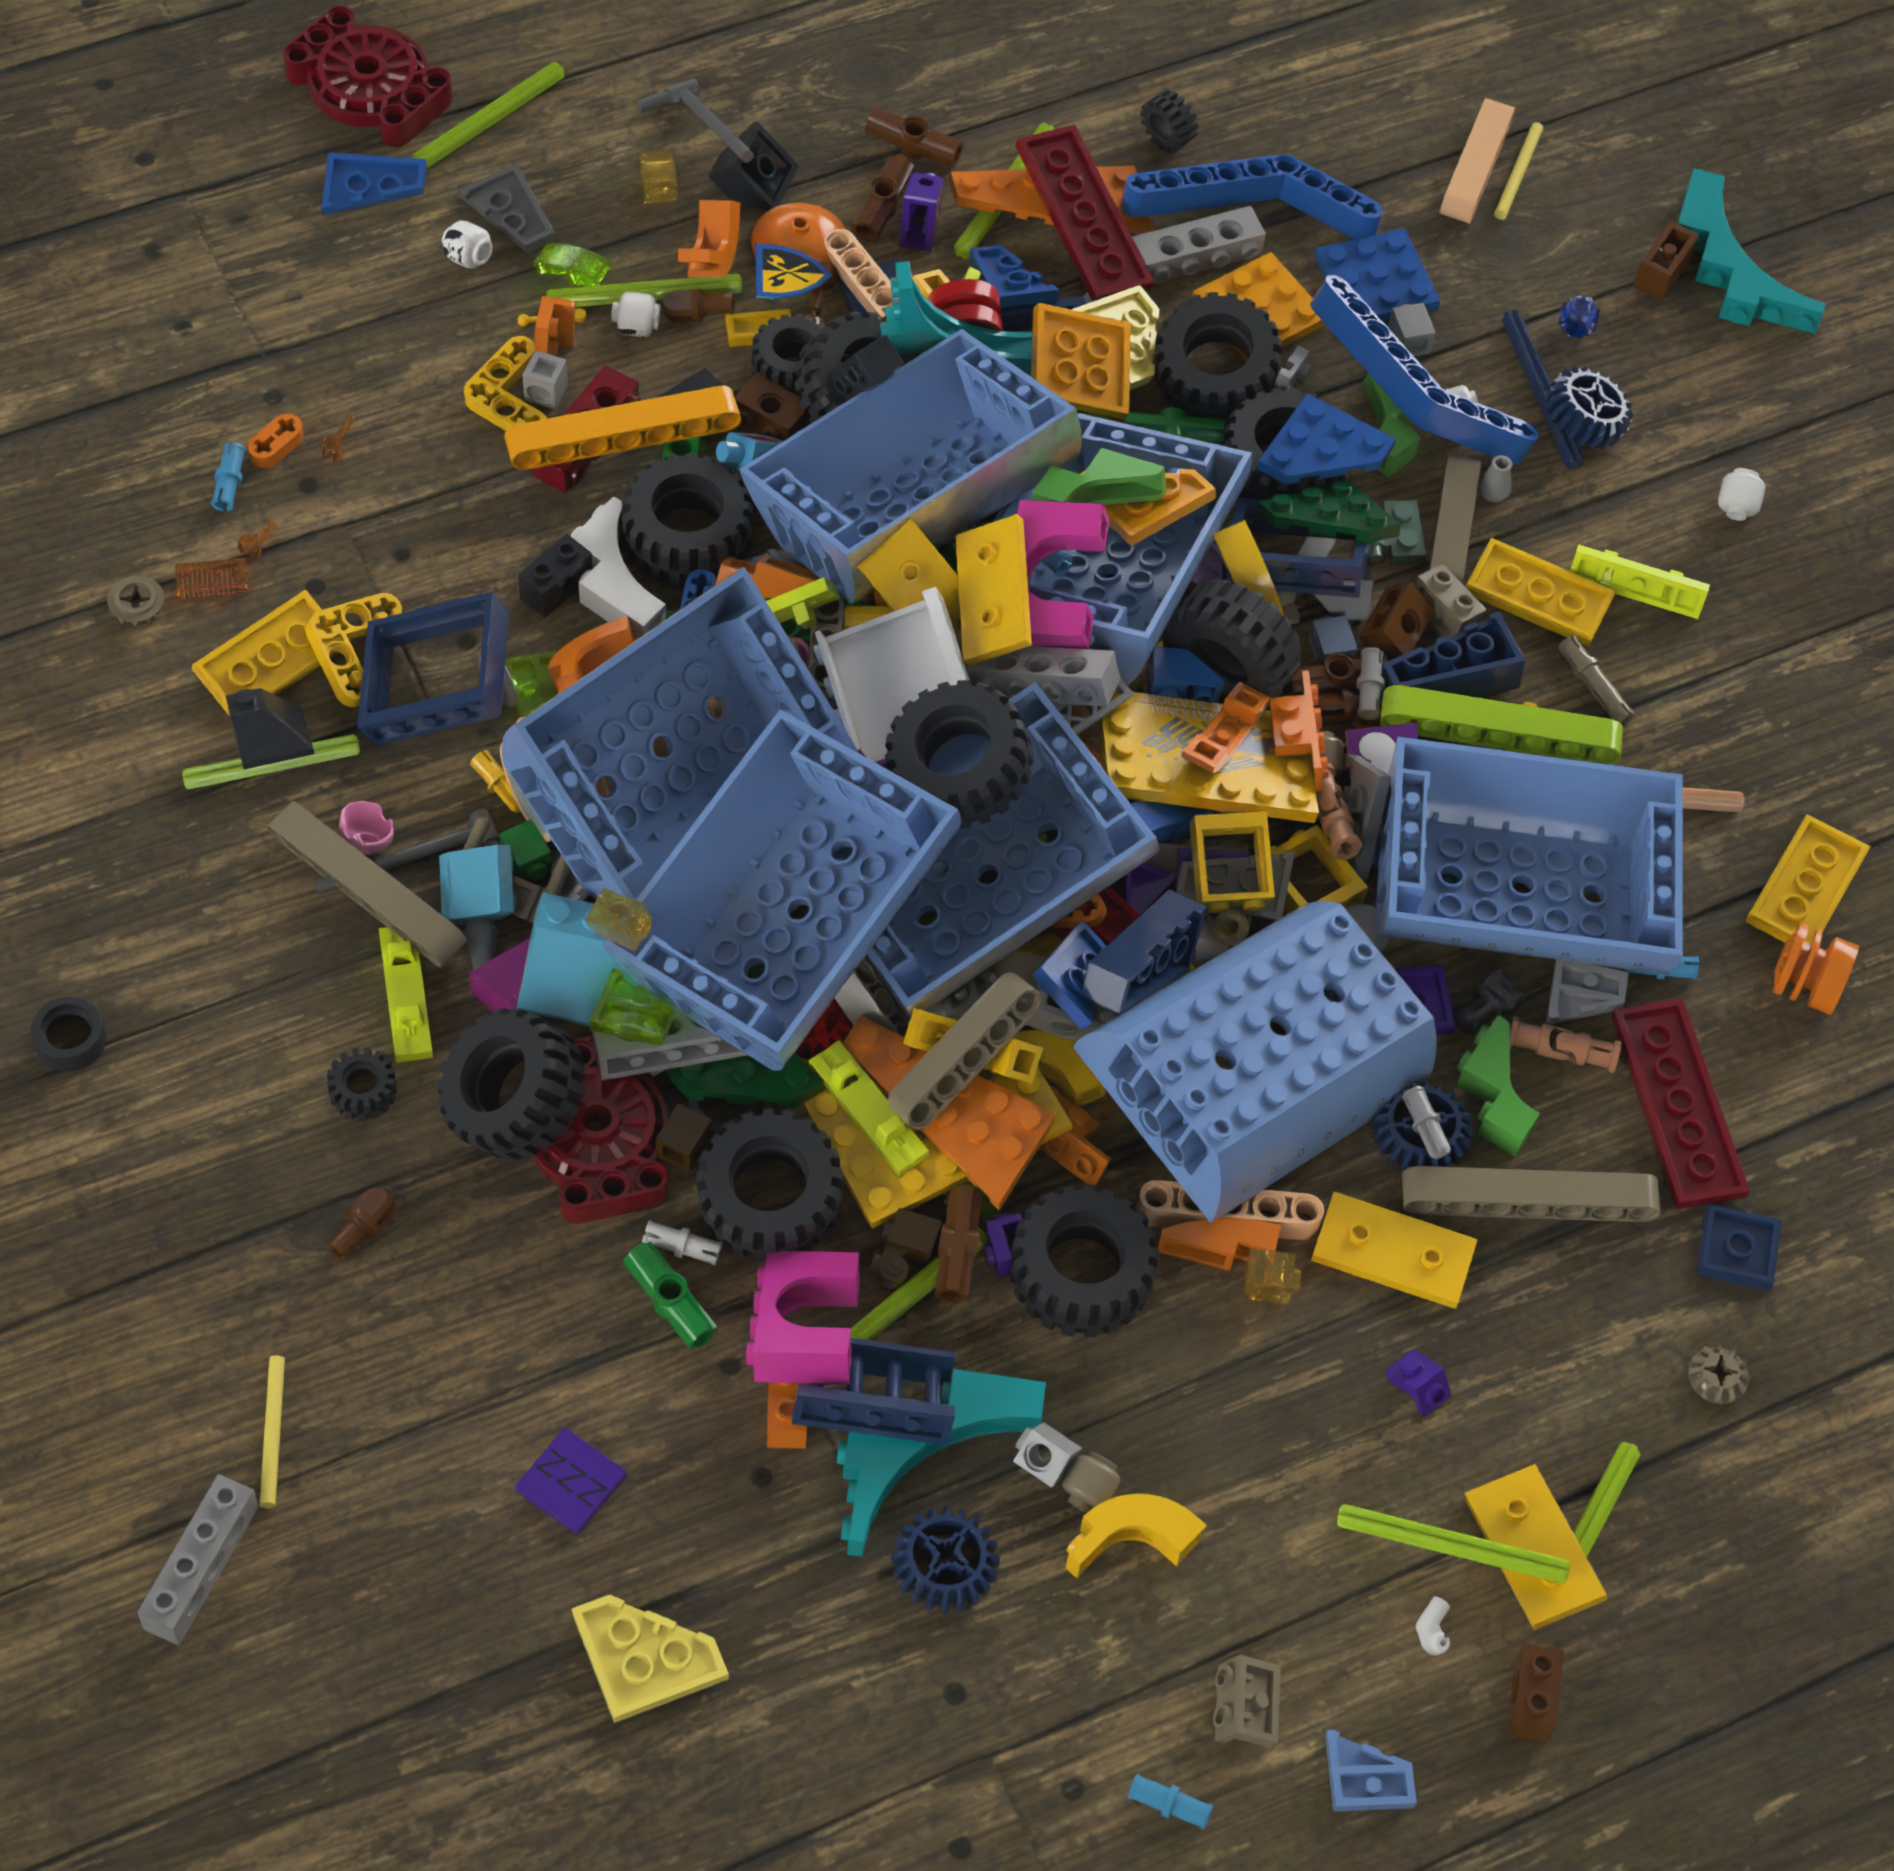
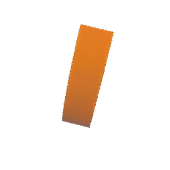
M1239 681L1225 698L1221 711L1201 735L1196 734L1182 752L1181 757L1212 773L1218 772L1245 741L1269 703L1270 697Z

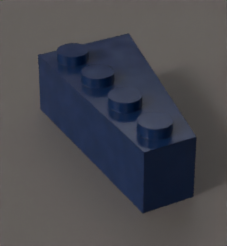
M1497 611L1489 615L1488 620L1483 623L1477 624L1473 622L1465 626L1463 632L1450 638L1445 635L1436 639L1435 644L1426 649L1419 647L1384 663L1381 677L1385 680V686L1381 692L1383 693L1389 686L1402 685L1471 697L1486 696L1520 688L1526 660L1501 613Z
M1168 890L1095 958L1087 963L1082 973L1084 985L1081 996L1117 1013H1121L1188 973L1193 961L1207 906L1172 890Z

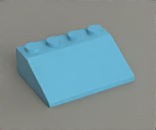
M542 892L536 908L517 1008L536 1015L591 1027L592 1022L670 1009L669 1006L657 1000L636 982L602 946L603 942L625 914L614 911L607 906Z

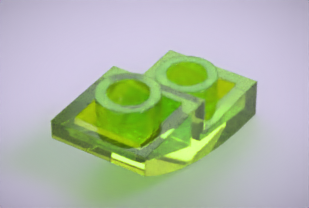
M547 242L534 261L538 273L566 274L570 284L586 286L599 285L612 265L609 259L592 251L572 245Z

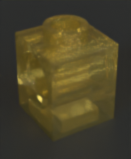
M672 149L640 152V176L645 203L677 201V177Z
M603 888L586 918V922L597 936L633 951H636L639 943L648 936L653 920L641 902ZM628 917L624 923L617 925L622 918Z
M1250 1248L1245 1267L1243 1299L1288 1304L1292 1291H1299L1301 1281V1269L1295 1268L1296 1254Z

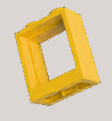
M1267 811L1195 815L1190 821L1189 826L1196 902L1207 906L1208 913L1229 911V906H1243L1244 911L1265 909V904H1269L1275 898ZM1253 833L1258 892L1209 895L1203 836Z
M1318 825L1307 831H1297L1287 842L1278 847L1275 845L1270 846L1271 855L1295 851L1294 859L1309 850L1313 851L1341 886V888L1318 901L1340 903L1344 908L1364 903L1368 886L1346 860L1335 859L1330 851L1332 843ZM1290 881L1283 909L1286 914L1308 904Z

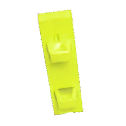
M1578 545L1570 569L1575 574L1615 590L1617 595L1698 619L1710 587L1709 584L1683 577L1684 573L1672 569L1670 572L1618 557V553L1607 549L1605 552H1601L1582 545Z
M823 577L766 602L779 623L795 617L799 626L808 629L817 625L814 609L838 600L840 596L837 586Z
M388 927L379 928L396 1063L433 1058L419 951L413 948L410 940H403ZM411 962V963H409V964H401V965H394V966H393V964Z
M840 1040L809 1060V1067L824 1081V1086L837 1098L841 1107L898 1177L929 1157L927 1147L909 1125L889 1108L888 1099ZM855 1076L857 1080L843 1089L844 1083Z

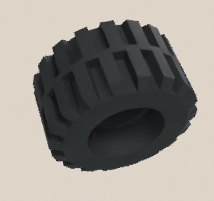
M788 314L781 315L779 320L775 318L768 320V326L762 324L758 328V334H755L753 337L752 377L757 372L802 398L801 393L797 394L795 389V382L800 379V376L795 374L797 362L786 361L784 358H800L799 354L803 347L810 342L809 339L823 329L825 325L822 323L816 324V319L811 317L804 319L799 314H795V317H789Z

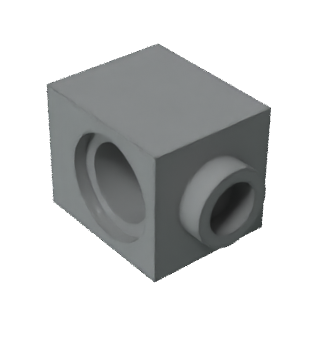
M1424 303L1405 304L1392 308L1388 324L1390 331L1413 356L1430 354L1436 332Z
M535 350L523 373L524 400L556 410L568 386L567 360Z
M1043 1422L1032 1430L1027 1428L1022 1433L1015 1446L1019 1449V1452L1013 1462L1053 1488L1064 1480L1074 1460L1081 1452L1082 1447ZM1039 1444L1049 1448L1051 1452L1050 1461H1045L1040 1457L1038 1453Z

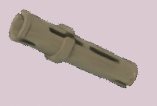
M1576 635L1563 640L1559 644L1558 650L1574 669L1573 674L1577 680H1582L1611 719L1618 721L1623 726L1628 724L1635 717V712L1632 711L1610 680L1604 675L1599 667L1600 662L1597 658L1590 656Z

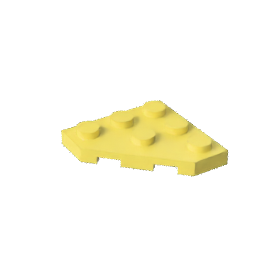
M1140 285L1072 309L1131 323L1129 390L1150 382L1155 374L1153 355L1155 353V338L1157 335L1155 325L1159 318V308Z
M610 1594L572 1608V1616L614 1723L729 1679V1673L714 1637L702 1632L698 1634L678 1626L677 1622L648 1610L644 1612L625 1604L624 1600Z

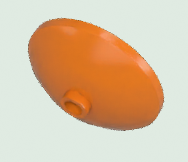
M809 203L783 204L767 211L755 223L751 234L752 253L756 259L755 245L770 244L789 247L805 253L816 261L831 264L824 244L825 238L832 231L845 229L837 216L820 206Z

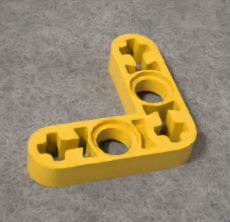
M525 336L512 337L464 386L466 406L505 431L517 424L547 419L541 411L507 392L523 376L534 354V342ZM497 369H504L509 373L504 378H495L491 375ZM503 406H509L515 411L511 415L503 416L497 410Z
M379 593L317 611L306 625V636L335 696L345 706L357 707L360 705L363 668L349 639L366 635L369 621L388 616L384 611L376 613L380 605L384 610L389 609L391 611L389 616L401 614V603L392 594ZM356 613L362 619L363 624L361 626H352L347 622L345 614ZM319 623L322 627L332 626L327 634L324 629L318 630L316 628ZM339 652L344 655L347 661L346 665L339 666L334 664L330 660L329 653ZM348 684H350L352 688L358 687L359 692L357 693V695L353 690L348 691L346 689Z

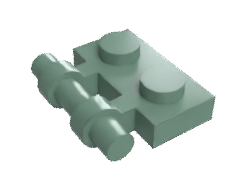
M1417 500L1383 501L1382 509L1400 523V536L1371 543L1369 551L1370 562H1379L1383 559L1382 553H1389L1391 564L1424 563L1427 554Z

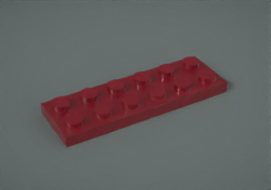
M1076 125L1018 138L1015 147L1092 302L1138 285L1144 291L1151 289L1154 280Z
M1683 998L1614 1009L1611 1018L1618 1039L1621 1041V1048L1675 1208L1682 1209L1707 1203L1746 1198L1750 1189Z

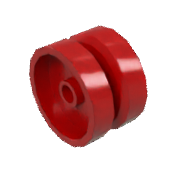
M975 279L953 280L938 286L927 298L936 308L952 318L973 326L1003 331L1002 319L1000 317L999 292L991 284Z

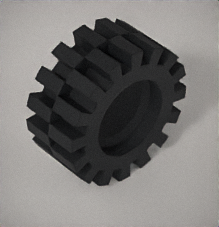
M1170 90L1160 92L1143 104L1140 116L1143 117L1141 119L1142 125L1147 127L1144 130L1145 133H1150L1152 136L1150 139L1152 143L1157 142V147L1160 150L1165 148V152L1170 153L1172 151V153H1175L1195 139L1198 135L1196 129L1199 126L1197 122H1194L1197 118L1195 113L1189 111L1192 108L1190 104L1185 105V98L1183 96L1177 97V92H1170Z
M365 1047L364 1054H359L358 1048H353L352 1056L348 1057L347 1053L343 1052L340 1054L341 1062L336 1059L333 1060L331 1063L332 1070L328 1069L327 1085L330 1101L333 1106H336L338 1113L342 1114L345 1111L346 1118L353 1120L355 1114H358L359 1121H366L365 1114L371 1113L372 1119L379 1117L378 1109L383 1113L389 1110L388 1102L394 1103L397 1084L394 1068H392L388 1057L384 1060L383 1053L378 1050L373 1056L371 1048ZM358 1075H370L377 1081L373 1090L362 1094L351 1092L347 1085L350 1079Z

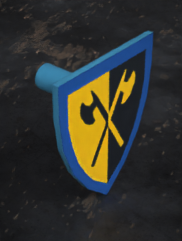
M755 245L756 298L778 301L780 299L805 295L819 288L832 277V274L805 253L777 245Z

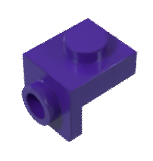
M1003 1213L993 1217L991 1221L985 1222V1234L988 1240L987 1243L982 1244L983 1254L987 1266L994 1265L998 1278L1010 1275L1013 1258L1007 1239L1015 1237L1018 1223L1023 1219L1021 1213L1014 1215Z
M1415 1349L1386 1369L1388 1381L1412 1396L1418 1413L1423 1416L1428 1415L1451 1397L1445 1369Z

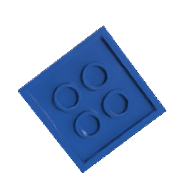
M1405 228L1315 248L1314 258L1324 279L1329 275H1335L1344 279L1382 322L1390 320L1392 308L1405 304L1424 303L1427 312L1439 308L1440 299Z

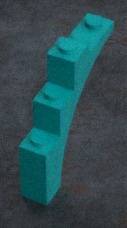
M1694 168L1677 224L1699 235L1694 251L1701 252L1702 256L1695 281L1726 289L1719 318L1750 326L1753 317L1815 334L1823 316L1826 303L1803 296L1778 283L1762 271L1744 253L1733 236L1724 213L1722 193L1725 176Z
M909 261L895 263L896 277L890 278L892 307L885 308L886 322L880 323L881 337L887 335L899 355L924 353L963 329L1031 376L1032 332L996 331L973 326L952 318L936 308L921 293L913 279Z
M953 1369L952 1383L944 1382L941 1404L955 1406V1418L948 1446L980 1435L1003 1432L1023 1433L1027 1428L1032 1430L1040 1425L1046 1382ZM849 1432L848 1441L840 1440L837 1464L844 1465L843 1479L850 1480L846 1503L854 1504L852 1517L844 1516L841 1540L848 1541L847 1555L863 1557L870 1527L883 1501L907 1473L924 1459L944 1449L947 1445Z

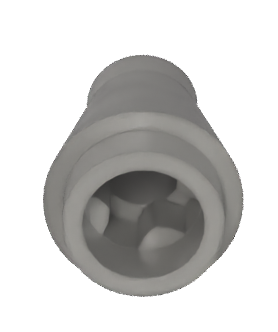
M1503 455L1494 457L1492 464L1479 481L1481 495L1489 502H1501L1511 493L1512 461L1508 457Z

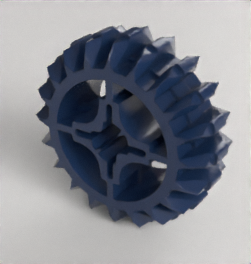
M1574 366L1571 370L1565 369L1550 384V389L1547 391L1544 400L1547 404L1545 411L1552 415L1550 422L1558 424V431H1564L1568 435V440L1574 438L1580 446L1587 443L1591 449L1596 446L1604 449L1608 445L1613 446L1628 431L1631 418L1634 415L1630 410L1632 404L1626 400L1627 394L1620 392L1618 389L1619 384H1613L1609 381V376L1606 378L1601 376L1598 370L1592 373L1586 366L1581 370Z
M1426 1079L1422 1082L1421 1086L1424 1087L1434 1112L1438 1113L1441 1117L1439 1124L1443 1133L1450 1135V1139L1447 1141L1450 1146V1153L1440 1159L1431 1157L1420 1133L1415 1132L1412 1127L1414 1121L1411 1114L1407 1118H1402L1401 1122L1394 1123L1393 1118L1396 1115L1409 1110L1402 1098L1404 1092L1407 1091L1404 1088L1399 1095L1392 1097L1391 1103L1383 1104L1378 1115L1373 1117L1371 1122L1372 1130H1374L1372 1136L1373 1143L1380 1144L1378 1148L1379 1155L1390 1154L1388 1159L1389 1166L1398 1162L1402 1164V1172L1415 1166L1451 1167L1452 1163L1457 1165L1461 1161L1463 1154L1468 1151L1469 1139L1473 1133L1472 1127L1469 1126L1471 1114L1463 1113L1465 1109L1464 1101L1453 1102L1455 1098L1454 1091L1448 1094L1442 1093L1441 1083L1435 1089L1429 1088ZM1413 1082L1409 1089L1417 1087L1416 1084Z
M948 1506L943 1508L942 1515L937 1516L936 1511L931 1507L927 1510V1520L916 1514L913 1517L914 1526L905 1524L902 1527L901 1534L903 1537L895 1539L894 1548L897 1549V1552L892 1554V1563L898 1566L894 1569V1578L903 1580L900 1587L902 1593L914 1590L911 1601L916 1604L923 1598L926 1599V1610L928 1612L934 1608V1603L941 1604V1611L944 1615L948 1613L950 1604H954L961 1613L965 1608V1599L975 1606L979 1603L978 1593L988 1595L991 1588L988 1582L996 1581L998 1572L994 1568L998 1567L1000 1557L993 1554L997 1551V1541L988 1540L991 1534L989 1526L977 1529L980 1522L978 1516L972 1517L967 1521L965 1520L966 1511L963 1508L958 1511L957 1516H952ZM950 1535L951 1537L944 1540L934 1536ZM966 1544L972 1548L977 1557L978 1567L976 1571L968 1566L969 1561L962 1556ZM916 1549L923 1553V1559L930 1564L925 1576L920 1573L915 1565L913 1554ZM953 1554L952 1563H949L948 1560L947 1564L941 1562L938 1566L940 1556L944 1560V1556L950 1557ZM945 1580H952L958 1584L942 1585L939 1583Z

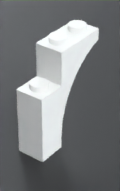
M613 496L605 505H600L594 511L592 518L586 524L577 527L571 534L573 539L592 553L593 569L587 570L579 580L580 603L608 622L628 616L635 636L639 639L662 623L666 604L645 590L636 581L622 559L618 546L622 532V501Z

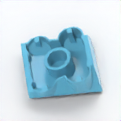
M492 845L439 855L442 915L451 923L465 925L467 921L475 918L501 920L514 912L518 905V898L512 884L514 863L511 857V845Z

